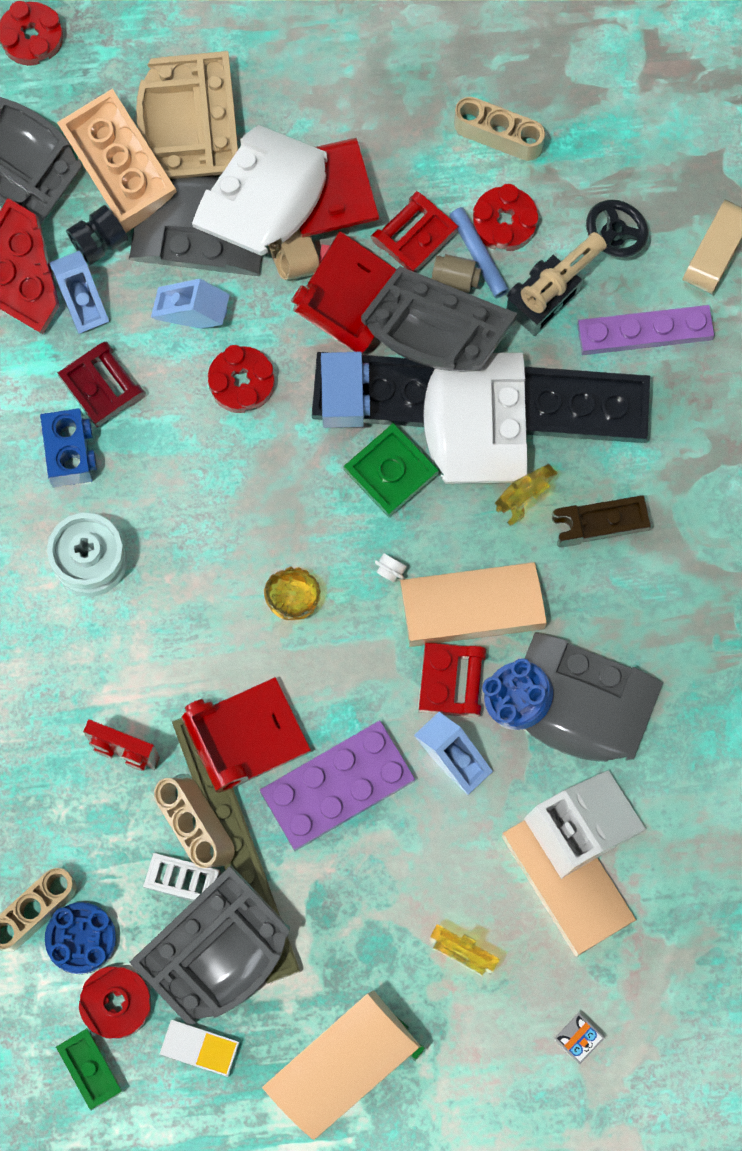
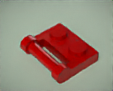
M416 191L409 198V203L382 230L377 229L370 237L377 247L385 250L404 268L417 272L458 232L459 226L424 195ZM418 212L425 214L397 243L391 239Z
M425 642L418 712L430 714L440 712L443 715L480 717L481 705L478 704L481 667L482 660L486 659L487 649L481 646H456ZM458 659L468 660L465 702L462 704L454 703Z

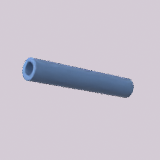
M463 207L455 209L449 216L459 226L458 232L472 258L476 261L477 267L481 268V274L493 296L497 299L506 295L509 292V288Z

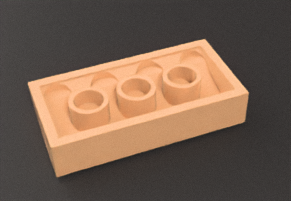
M113 88L57 122L125 233L154 214L177 192Z
M535 562L400 580L409 647L425 645V642L437 644L543 630L546 627L544 604Z
M525 820L503 832L502 839L576 957L636 921L598 858L561 879Z
M373 990L359 1000L262 1088L305 1134L315 1140L421 1046Z

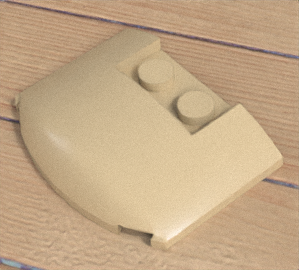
M221 51L151 58L147 64L151 69L145 79H141L137 95L138 130L169 179L222 174L238 151L229 52Z

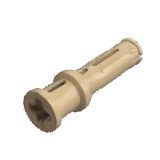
M591 233L585 241L570 252L553 269L543 270L540 278L531 287L526 286L521 290V297L524 303L532 311L542 313L547 307L546 304L553 297L560 296L565 292L566 283L584 269L600 252L607 248L603 237L598 233ZM583 254L584 256L571 267L570 265Z

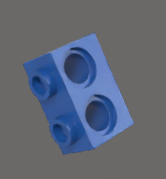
M80 408L40 414L47 473L52 487L93 482L91 471L97 470L94 450L88 451L87 439L93 438L90 418L84 419ZM68 426L76 428L73 435L69 437L60 436L63 428ZM77 458L80 460L77 467L73 469L64 468V464L68 459Z

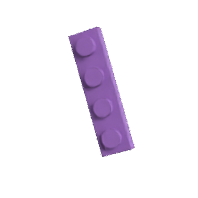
M709 305L578 320L577 323L582 355L711 341L714 338Z

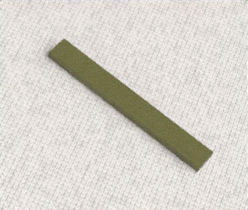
M182 719L172 721L192 779L200 788L234 845L233 859L224 866L225 870L232 865L280 916L234 789L231 788L224 792L216 793ZM288 937L285 939L284 948L277 964L265 979L267 985L301 972Z

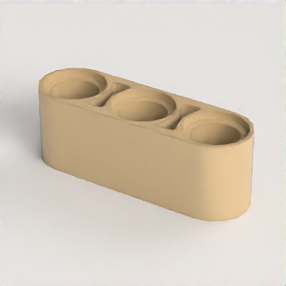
M464 97L456 104L454 126L457 133L461 136L526 161L535 160L542 153L545 131L543 126L537 121L475 97ZM471 114L476 118L474 120H466L462 116ZM494 126H503L506 130L497 132L492 128ZM530 137L535 139L536 142L529 144L525 143L522 139Z
M726 199L723 201L684 274L683 281L710 294L714 293L742 241V207Z
M300 228L286 241L282 242L279 239L268 245L277 271L283 280L313 275L319 265L317 252L311 237L302 238Z
M188 777L164 778L160 780L154 790L155 801L195 866L211 868L229 864L234 856V845L196 782ZM176 787H177V790H178V798H177V799H176V796H175ZM193 817H195L196 820L195 828L193 826ZM211 845L214 849L213 858L210 854Z
M61 868L48 870L0 914V929L4 926H12L14 930L12 940L6 944H0V951L13 952L17 950L52 918L56 910L63 908L72 900L76 894L77 886L74 878L67 871ZM59 877L66 878L67 889L61 894H52L50 886L53 880ZM34 901L39 902L41 906L39 915L34 919H26L24 916L26 905Z

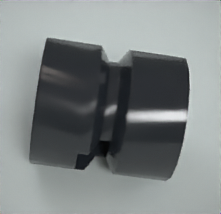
M106 205L91 213L88 222L81 220L66 230L71 243L77 251L81 252L89 266L105 256V249L108 248L113 251L128 241V237L120 222ZM94 232L99 238L97 241H94L91 237Z

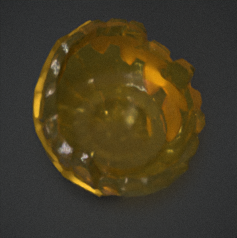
M290 566L285 571L280 570L269 577L264 588V597L266 604L277 617L284 620H300L314 612L320 601L321 590L319 582L307 570H302L301 568L293 569Z

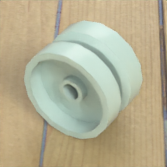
M82 512L68 516L56 525L49 536L47 555L50 566L64 588L78 596L95 597L105 594L119 584L126 572L127 554L119 531L110 520L98 514Z

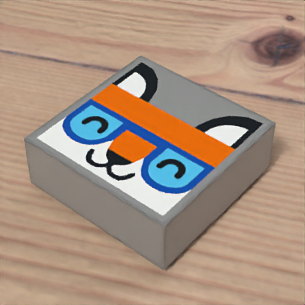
M578 1013L553 1040L580 1065L604 1040V1037Z

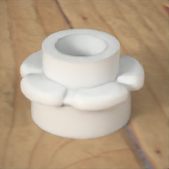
M383 553L379 561L375 560V564L379 566L377 573L392 582H395L397 577L400 579L404 578L403 573L407 566L385 553Z

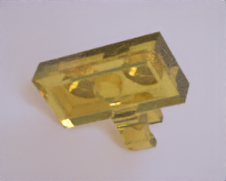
M547 464L513 481L495 502L497 506L496 511L498 513L501 511L505 513L511 510L512 518L507 522L509 526L519 522L524 517V507L533 498L539 500L546 495L552 488L549 483L558 473L550 464Z
M438 924L429 939L435 943L433 949L436 952L456 960L480 976H483L485 972L492 975L500 960L475 946V939L466 934H463L461 938Z

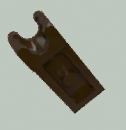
M644 495L583 506L573 505L557 508L552 511L551 516L553 523H565L570 527L569 531L559 534L557 546L561 548L580 545L582 542L645 532L651 528Z

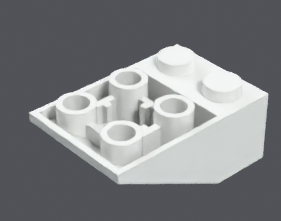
M609 770L565 789L537 805L524 817V820L561 879L646 830Z

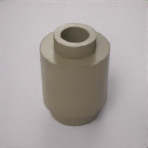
M445 254V257L436 256L431 279L470 293L471 287H478L481 268H476L475 260Z

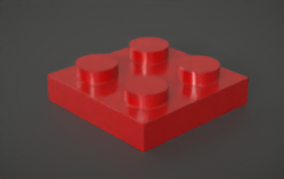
M88 719L83 733L87 737L89 745L94 747V752L110 759L113 758L114 754L126 760V765L140 771H144L146 767L153 770L156 769L160 756L153 744Z

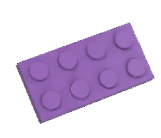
M379 720L261 788L260 793L293 850L297 851L414 783L415 778Z

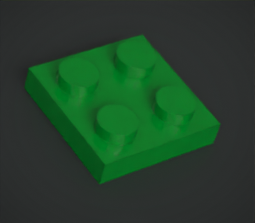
M394 423L343 466V470L388 517L392 516L439 474V470Z

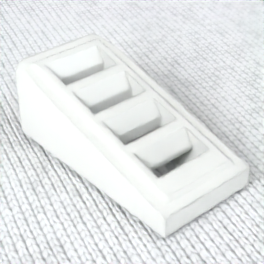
M153 853L143 887L193 902L200 895L195 893L200 875L207 876L203 892L221 875V872L218 869L199 868L192 862ZM165 864L167 868L162 884L156 883L160 865ZM174 867L180 869L175 887H171L169 883ZM187 871L193 872L189 889L188 891L183 890L182 887Z

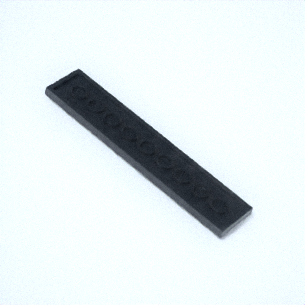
M317 352L312 404V419L323 420L321 353L328 352ZM362 355V363H369V383L362 384L363 395H370V415L363 416V423L386 425L394 423L399 426L424 427L425 396L430 377L435 368L418 364L407 358ZM524 367L526 435L635 443L647 442L650 396L649 375Z

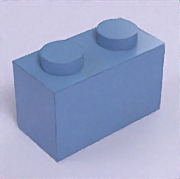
M362 352L321 353L323 428L364 427L363 416L370 415V395H363L362 384L369 383V363H362Z

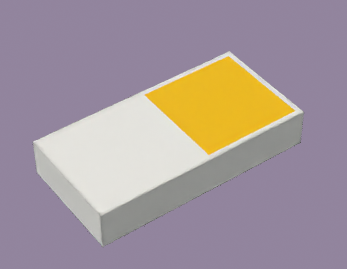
M171 1020L160 1055L229 1077L240 1042Z

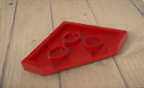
M7 198L0 210V309L39 333L44 334L60 305L40 220L36 214Z

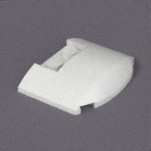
M258 125L240 139L241 146L211 191L206 189L192 225L196 229L262 256L268 252L265 246L279 239L282 242L286 241L301 227L313 211L326 181L325 161L327 162V153Z
M492 353L481 370L447 371L435 369L433 371L425 396L424 431L429 454L432 461H435L444 474L441 475V478L445 484L527 483L523 353Z

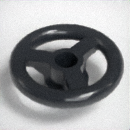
M604 200L594 205L586 218V230L588 236L593 232L598 233L596 219L604 211L607 222L602 227L599 235L605 240L607 248L602 252L610 256L626 258L638 254L645 247L649 236L648 225L643 215L634 206L620 200ZM616 210L628 214L635 221L638 229L627 226L624 221L620 220ZM625 240H637L632 246L621 248Z

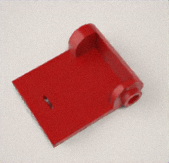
M357 138L316 146L315 148L327 153V162L325 161L326 181L316 206L300 227L302 238L379 220Z
M339 231L306 287L301 285L291 300L295 304L293 311L352 351L363 353L373 340L374 335L367 325L363 324L361 316L397 269Z
M276 677L217 704H213V702L205 703L203 699L196 700L184 708L186 712L181 716L216 793L236 787L311 752Z

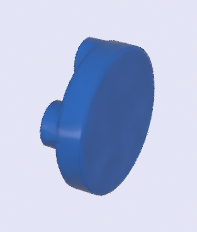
M517 659L512 663L504 665L492 677L487 678L482 687L487 712L499 725L510 730H523L537 724L547 714L553 700V686L549 677L541 668L526 659Z
M84 902L69 904L56 910L45 931V947L51 961L60 969L76 975L93 973L102 968L112 957L117 942L116 929L111 918L101 908Z

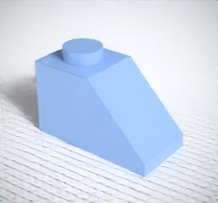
M77 251L49 262L78 334L109 322L81 252Z
M202 279L161 286L157 290L151 318L200 329L223 325L230 294Z
M440 712L414 735L428 755L467 795L493 772L462 728Z

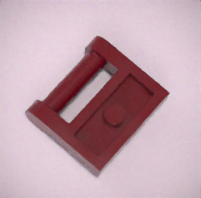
M108 342L98 344L57 372L61 381L97 428L128 406L138 403L146 395L142 387L135 385L113 356V349ZM97 362H102L124 393L117 397L93 365Z

